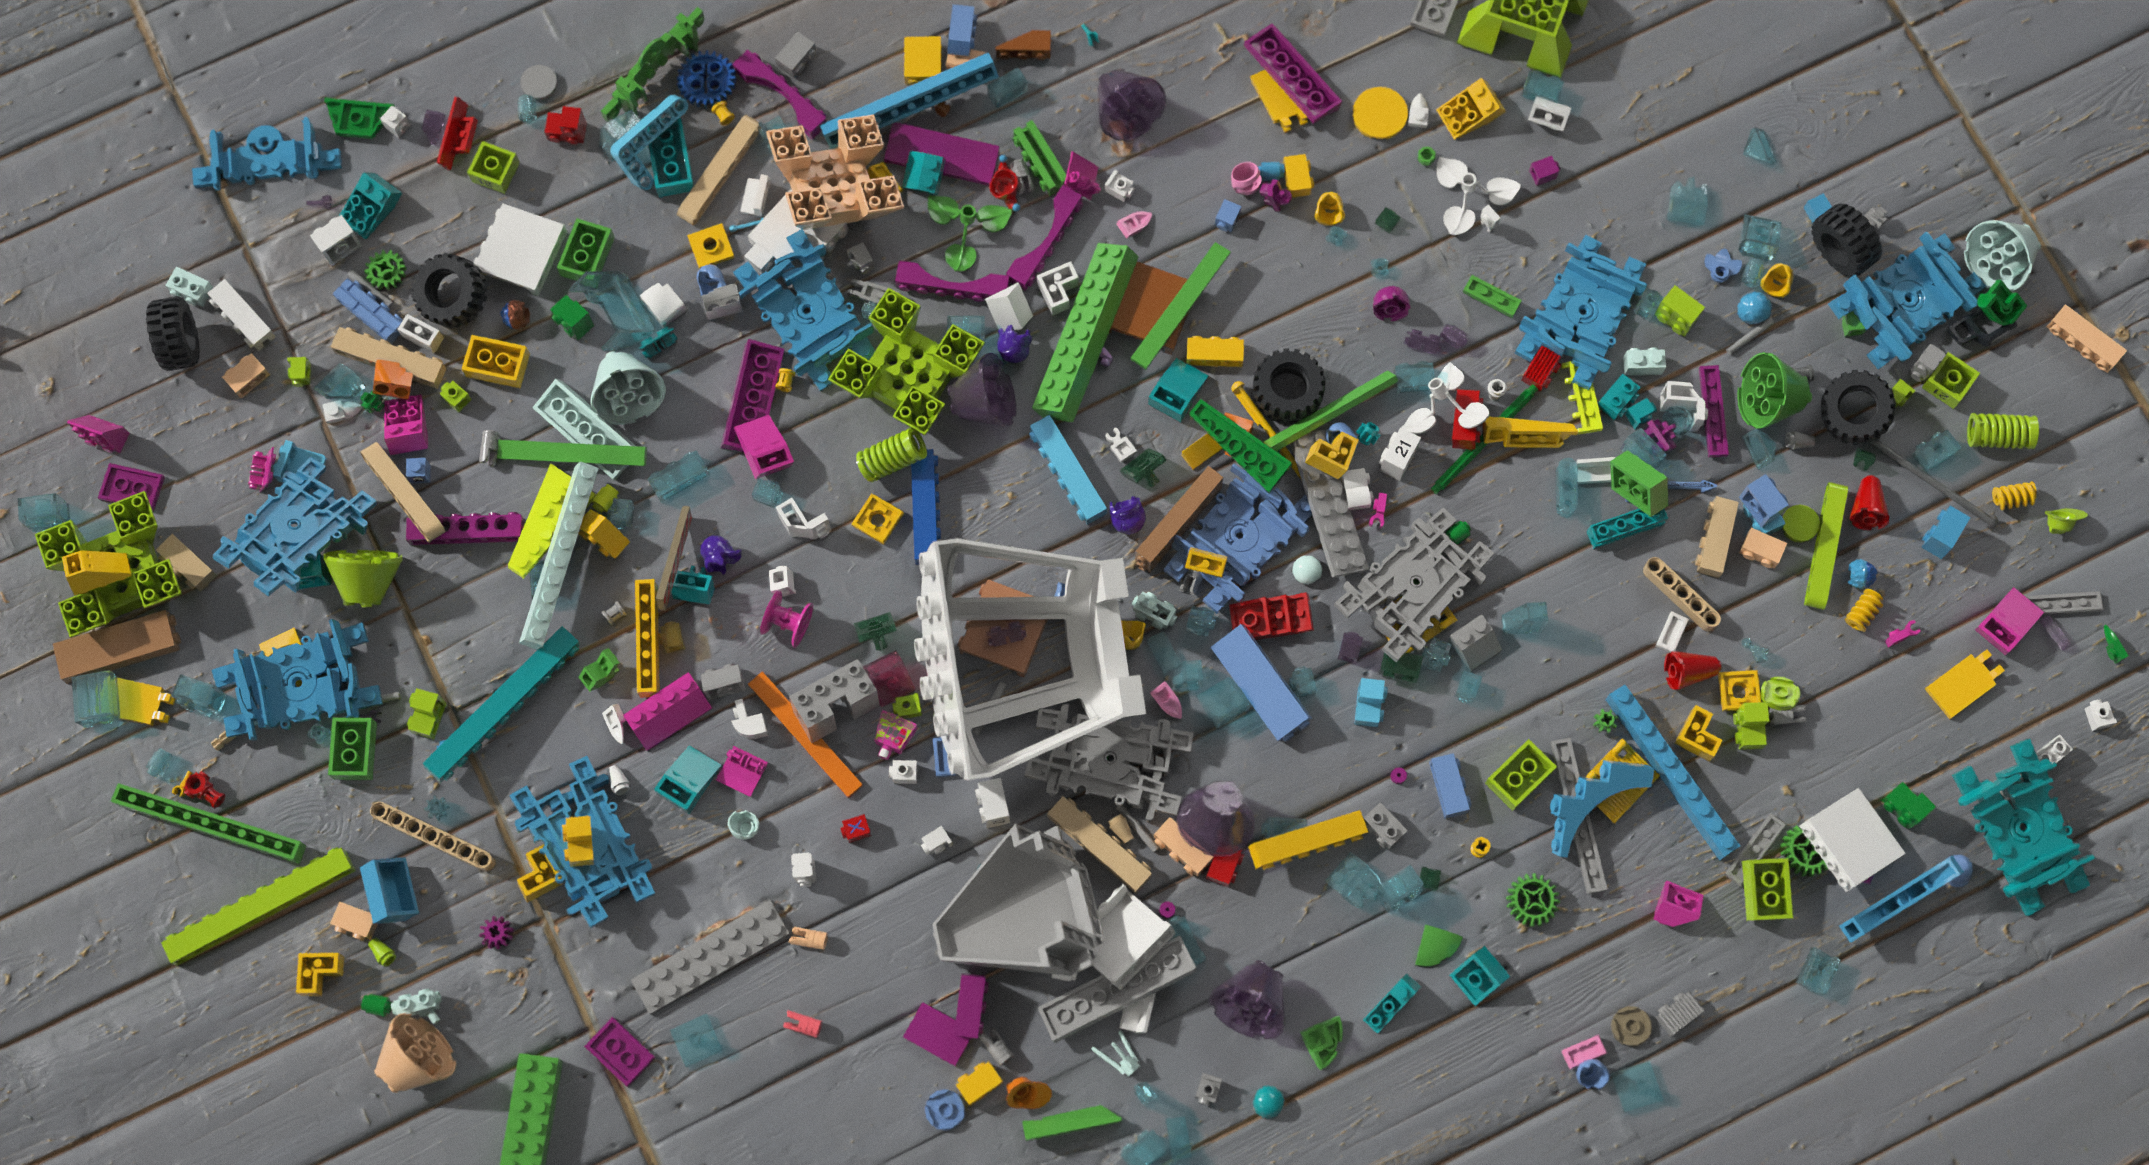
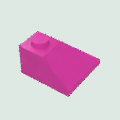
M1666 880L1655 909L1654 920L1671 927L1698 920L1701 914L1704 895Z

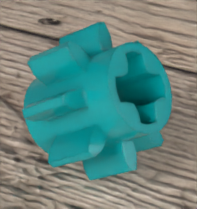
M1372 422L1362 423L1356 431L1359 434L1357 437L1359 441L1367 446L1370 443L1374 445L1381 436L1378 433L1379 427Z

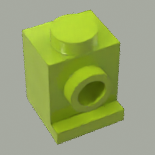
M287 357V361L291 365L288 368V377L292 380V385L295 387L310 385L311 363L307 357Z
M1902 379L1892 388L1896 407L1898 405L1902 407L1916 391Z
M454 381L451 383L446 382L441 387V397L458 413L472 400L469 394Z
M918 693L895 698L896 703H892L894 715L898 714L903 719L922 716ZM909 703L910 706L908 708H904L903 704Z

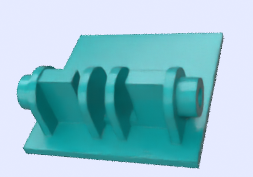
M664 327L656 332L657 337L653 339L648 337L641 341L642 346L638 348H644L645 351L642 352L644 357L652 358V356L658 353L653 343L657 350L661 352L656 341L660 342L664 350L666 349L661 338L667 347L675 344L678 338L674 333L670 334V331L674 330V328L668 329V327Z

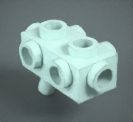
M1142 591L1141 595H1136L1132 602L1135 617L1142 621H1145V619L1152 621V626L1159 630H1162V628L1167 629L1169 625H1174L1177 616L1175 615L1176 609L1173 604L1158 600V597L1150 592L1145 593ZM1161 614L1166 615V619L1164 620L1159 616Z
M430 989L418 991L419 994L401 995L398 1000L391 1003L392 1012L396 1016L401 1013H410L412 1016L419 1014L420 1017L428 1016L433 1024L440 1021L434 1010L440 1009L439 1003L442 1002L439 991L434 992L433 990L430 991Z

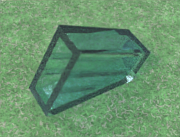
M1526 603L1501 615L1503 634L1541 633L1548 622L1547 603Z

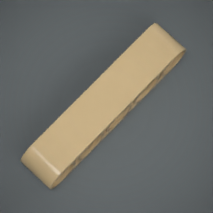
M1652 557L1643 567L1644 575L1702 630L1706 632L1715 630L1721 621L1719 613L1660 558ZM1649 565H1655L1658 571H1652ZM1663 578H1669L1672 584H1666ZM1677 592H1684L1686 598H1681ZM1692 604L1698 605L1700 611L1693 610ZM1706 618L1713 619L1714 624L1707 623Z

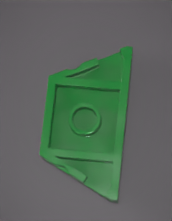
M324 98L337 136L373 139L383 126L380 118L391 106L395 107L394 104Z

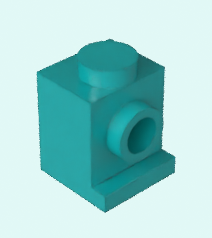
M1646 398L1628 408L1625 416L1634 430H1636L1641 422L1645 424L1652 419V415L1657 412V408L1653 402Z

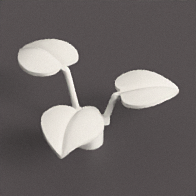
M1443 157L1438 159L1437 177L1440 184L1447 188H1453L1459 183L1462 184L1464 191L1463 207L1453 206L1447 209L1443 217L1444 225L1451 235L1464 234L1474 225V212L1465 209L1468 193L1475 191L1477 186L1485 194H1489V200L1493 204L1499 206L1510 203L1520 190L1519 183L1507 178L1491 179L1487 183L1488 190H1486L1480 184V181H1476V176L1473 173H1467V167L1463 162Z
M1449 362L1438 378L1432 379L1428 384L1432 392L1429 395L1432 410L1430 411L1427 408L1416 410L1409 416L1402 428L1413 434L1429 431L1436 423V418L1433 416L1435 414V398L1444 400L1448 397L1457 409L1463 413L1458 419L1463 428H1474L1487 420L1490 413L1487 407L1481 403H1471L1464 410L1453 399L1448 391L1456 390L1463 384L1464 374Z

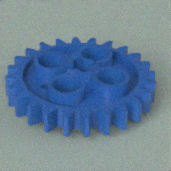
M706 50L705 55H702L701 51H699L697 57L692 53L693 59L691 60L686 57L687 64L681 63L682 69H678L679 76H676L677 86L680 89V94L684 95L685 100L690 99V104L696 101L697 107L704 103L705 108H707L708 103H711L713 107L715 105L714 102H721L720 99L722 98L728 100L726 94L732 95L731 89H735L733 82H736V77L734 76L736 75L735 69H733L732 63H729L728 58L723 59L722 54L716 56L715 51L709 55L708 50ZM706 65H708L707 73H708V76H709V77H707V87H708L707 93H705L706 86H705V82H704V81L706 80V71H705V66H706ZM696 69H702L700 72H694ZM714 69H720L718 72H712ZM697 85L701 86L698 89H693ZM713 86H719L717 89H711Z

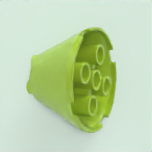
M336 550L325 552L323 558L342 598L343 605L352 606L355 603H360L361 607H372V605H381L403 560V555L398 557V553L379 550H357V553Z

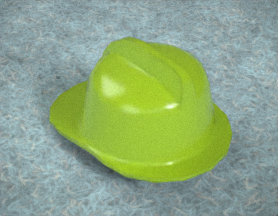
M2071 508L2044 512L2048 515L2047 525L2052 534L2070 532L2077 520L2085 519L2088 516L2082 510Z

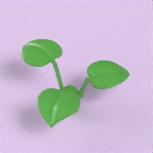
M929 195L927 203L929 215L936 223L946 225L950 222L951 218L955 220L960 216V221L964 224L962 245H950L945 252L946 262L957 272L968 270L976 260L975 249L965 246L968 225L973 224L976 218L979 223L982 222L985 230L999 232L1007 225L1012 214L1011 209L997 205L983 206L979 209L978 213L972 205H964L959 210L958 203L954 199L945 196Z

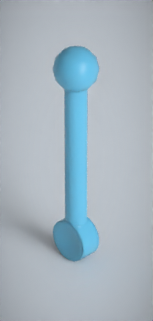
M765 217L758 221L730 226V232L758 225Z

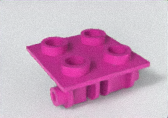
M1072 151L1064 185L1091 200L1092 194H1098L1101 191L1099 184L1095 183L1098 166Z
M274 447L270 449L266 456L263 455V452L256 451L253 455L251 469L258 471H250L248 482L250 489L257 490V487H259V492L261 493L272 482L273 472H270L276 460V454L273 453Z
M733 746L732 750L729 749L727 752V759L716 781L751 797L768 762Z

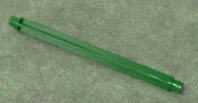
M1531 385L1528 389H1525L1499 417L1513 418L1534 397V394L1538 391L1537 387ZM1483 433L1480 435V443H1476L1475 450L1467 449L1440 476L1431 488L1433 493L1438 494L1441 490H1444L1488 444L1484 443Z

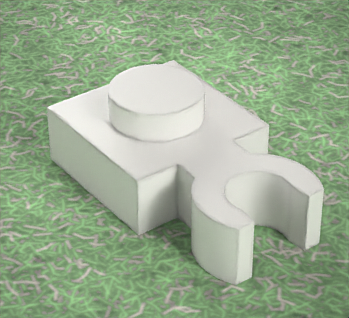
M1487 205L1481 213V224H1485L1488 228L1487 231L1490 232L1498 226L1500 217Z
M1114 428L1116 436L1110 437L1106 433V440L1113 443L1110 449L1122 463L1136 454L1137 450L1126 436L1121 439L1120 431Z

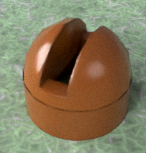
M946 101L938 103L934 107L935 112L941 117H946L951 109L950 105L946 104Z

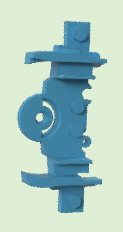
M304 117V120H302L304 141H295V139L283 141V136L278 129L273 126L263 125L252 130L247 137L246 146L237 148L235 153L231 148H227L228 151L223 152L224 135L221 131L216 132L213 129L210 131L211 166L192 169L193 186L195 188L214 186L215 190H221L220 174H223V178L228 179L231 183L245 180L248 185L254 184V177H257L259 180L274 177L283 179L285 172H290L292 178L296 174L306 173L309 179H314L319 176L318 169L325 171L342 168L341 151L339 148L322 151L320 143L315 142L314 127L308 117ZM264 142H269L266 147L263 146ZM274 142H278L276 149L266 155L258 154L253 148V145H256L260 151L267 152L273 148Z

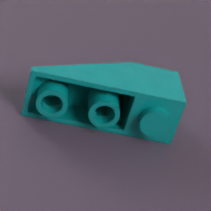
M1406 973L1363 1021L1378 1034L1416 994L1421 986Z

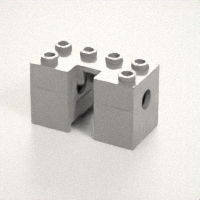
M858 659L789 696L792 710L811 743L837 730L835 717L831 710L835 701L839 699L842 702L844 701L854 720L880 706L877 690Z

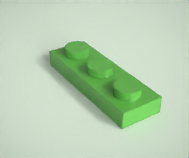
M1471 275L1462 292L1513 318L1522 301L1474 275Z

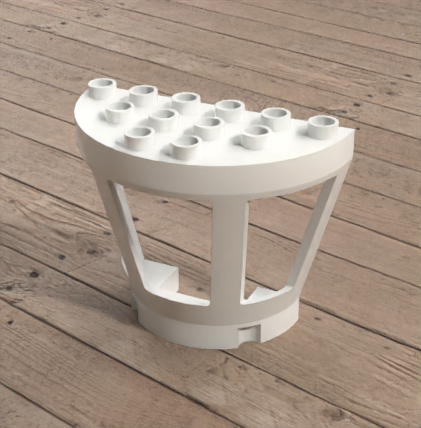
M963 539L934 541L927 552L919 554L922 588L921 596L917 597V611L919 618L922 620L923 637L915 639L914 648L917 661H925L927 676L920 678V691L923 700L932 699L935 733L937 737L941 736L951 774H959L965 780L992 777L1118 719L1146 714L1141 676H1129L1118 600L1129 597L1123 558L1099 561ZM958 554H968L1066 569L1068 573L1065 595L1058 597L953 598L951 596L952 578L956 557ZM1063 619L1065 621L1072 678L971 707H964L955 658L953 621ZM1077 698L1081 701L1089 717V720L991 764H987L981 756L971 733V729Z

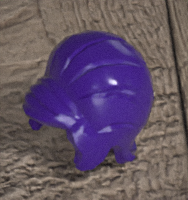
M1013 325L1007 326L1005 332L1000 328L998 330L999 339L997 342L1000 356L1005 361L1013 364L1027 359L1033 340L1032 336H1030V330H1026L1025 334L1019 335L1014 331Z
M1132 496L1129 500L1117 502L1114 508L1113 503L1110 502L1112 525L1119 533L1131 535L1143 528L1146 514L1140 498Z
M709 536L700 547V554L709 573L721 572L722 575H725L726 564H735L742 556V551H735L729 541L722 536Z

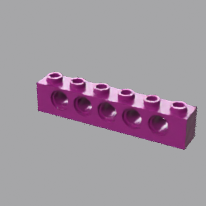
M509 512L508 515L489 513V515L482 516L478 513H472L469 516L451 514L450 517L435 514L443 527L450 525V529L428 542L410 518H406V541L409 545L518 542L525 525V520L517 512ZM484 524H489L486 530H480ZM502 524H508L506 529L499 530ZM464 525H470L468 530L461 531Z

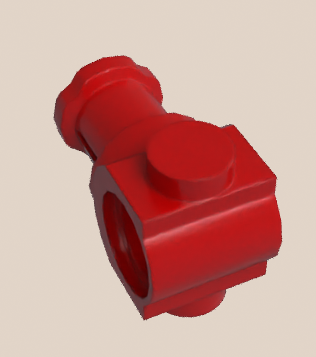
M203 771L189 776L183 787L186 789L184 791L186 795L192 799L195 797L200 800L205 799L214 809L223 803L226 795L219 793L213 788L214 785L208 781L211 777ZM197 781H200V786L197 789H194V784Z

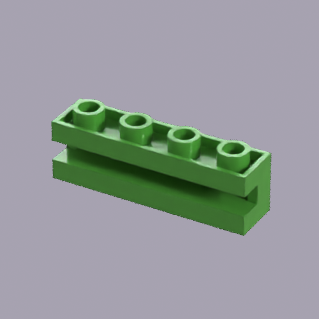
M1033 120L1027 122L1026 127L1023 129L1020 126L1013 130L1014 137H1012L1013 143L1022 150L1021 155L1025 162L1030 163V169L1034 177L1038 176L1042 190L1044 192L1047 191L1049 196L1059 192L1065 184L1066 173Z

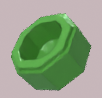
M1422 147L1418 151V161L1422 165L1430 166L1435 161V151L1431 147Z

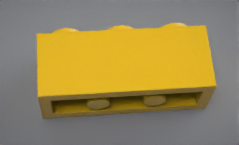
M1192 336L1187 338L1186 363L1190 366L1243 367L1244 339L1238 337L1221 339L1217 336L1210 338Z

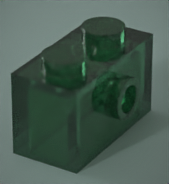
M1383 652L1379 674L1383 675V678L1390 680L1394 678L1402 679L1401 681L1406 684L1417 683L1423 656L1406 652L1396 663Z

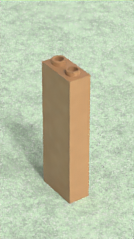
M1210 466L1206 467L1136 550L1135 562L1139 569L1142 571L1147 570L1151 573L1172 548L1174 537L1176 535L1181 537L1222 489L1223 476Z
M164 610L53 643L60 679L69 684L179 651L181 639L178 632L175 631V626L177 625L175 616Z

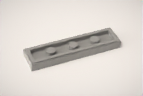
M2101 591L2025 596L2044 612L2042 615L2101 612L2104 610Z
M1770 813L1724 875L1739 887L1742 886L1744 883L1742 861L1762 859L1786 824Z

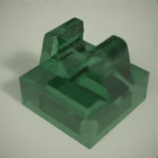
M1385 207L1374 224L1390 234L1401 217L1393 210Z
M1857 447L1854 453L1853 465L1857 467L1858 463L1863 460L1865 463L1863 470L1867 471L1874 464L1876 455Z
M1422 866L1418 887L1437 891L1441 870Z

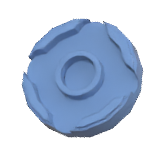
M939 1090L932 1094L926 1103V1118L936 1129L944 1131L954 1129L964 1119V1102L960 1095L954 1091Z

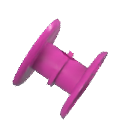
M777 590L765 610L760 626V634L768 633L772 625L775 624L780 626L783 631L787 629L793 632L791 643L796 648L809 626L814 605L813 603L807 604L801 614L792 611L793 608L791 607L788 609L781 606L782 593L780 590Z

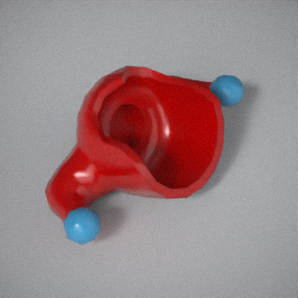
M1001 155L998 170L989 184L990 192L996 199L1003 200L1009 209L1016 212L1020 210V205L1016 199L1018 178L1009 169L1006 163L1007 156Z

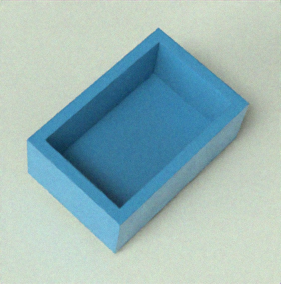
M406 857L373 859L360 867L373 924L407 921L419 914Z

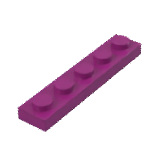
M1719 365L1700 366L1698 369L1701 396L1705 401V408L1708 409L1707 420H1704L1708 458L1727 457L1729 451Z

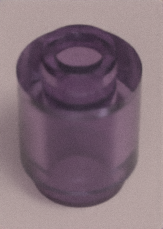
M1447 323L1440 334L1444 342L1457 350L1460 347L1464 348L1469 340L1467 338L1468 334L1453 324L1449 325Z

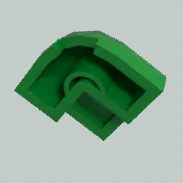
M1996 280L1988 292L1980 294L1977 300L1978 306L1989 320L1999 325L2013 324L2028 306L2020 295L2012 293L2002 280Z

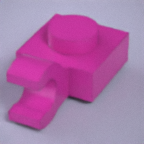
M1379 493L1378 499L1374 498L1373 510H1376V514L1370 518V527H1372L1375 520L1380 522V528L1384 525L1387 494Z
M1915 620L1908 622L1904 630L1900 631L1898 628L1889 633V637L1885 640L1888 648L1921 632L1920 629L1917 631L1911 630V626L1916 623Z

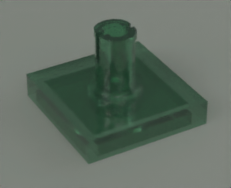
M1148 448L1119 471L1123 477L1136 483L1145 478L1149 487H1153L1156 485L1154 482L1158 484L1160 481L1154 470L1167 460L1163 454Z
M891 612L854 623L859 642L873 639L877 651L881 650L879 641H881L883 649L888 647L884 635L897 631Z

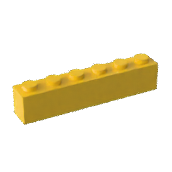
M655 579L635 580L637 693L640 698L651 697L660 691L658 605L656 601L658 585Z
M1361 810L1253 843L1248 848L1255 868L1262 867L1263 870L1275 867L1274 863L1280 862L1282 865L1291 862L1292 858L1296 856L1299 859L1310 856L1309 852L1315 850L1316 853L1328 850L1327 846L1334 845V848L1345 845L1346 840L1351 839L1352 842L1363 839L1362 835L1368 833Z

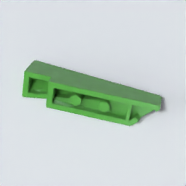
M1102 1105L1042 1117V1120L1022 1121L1025 1139L1028 1142L1120 1123L1122 1118Z

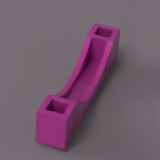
M747 49L732 64L735 73L746 83L767 86L784 96L796 113L798 126L803 125L805 134L811 140L822 131L820 125L827 122L825 113L820 109H815L813 103L808 98L804 99L794 86L791 88L783 76L775 74L774 69L769 64L765 65L758 54L755 52L751 53Z
M1064 185L1061 187L1054 198V221L1048 236L1035 250L1014 260L1006 272V276H1009L1011 284L1019 283L1023 291H1026L1028 286L1031 287L1034 284L1035 275L1043 270L1045 266L1044 261L1047 257L1052 256L1055 244L1062 240L1064 230L1073 223V216L1082 209L1081 194Z
M899 261L895 284L896 288L905 292L913 290L921 294L935 293L941 297L949 295L957 299L971 298L974 301L982 302L986 298L1008 288L1010 280L1009 276L990 273L974 281L949 282L930 275L917 263Z

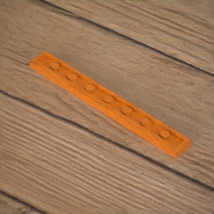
M763 671L748 683L750 688L847 798L851 797L863 786L822 738L814 743L810 742L792 710L791 703Z

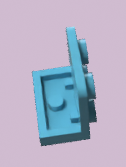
M285 440L284 445L279 450L278 462L273 466V476L279 482H282V475L286 471L296 474L297 470L310 457L323 465L326 462V457L323 454L300 449L292 441Z

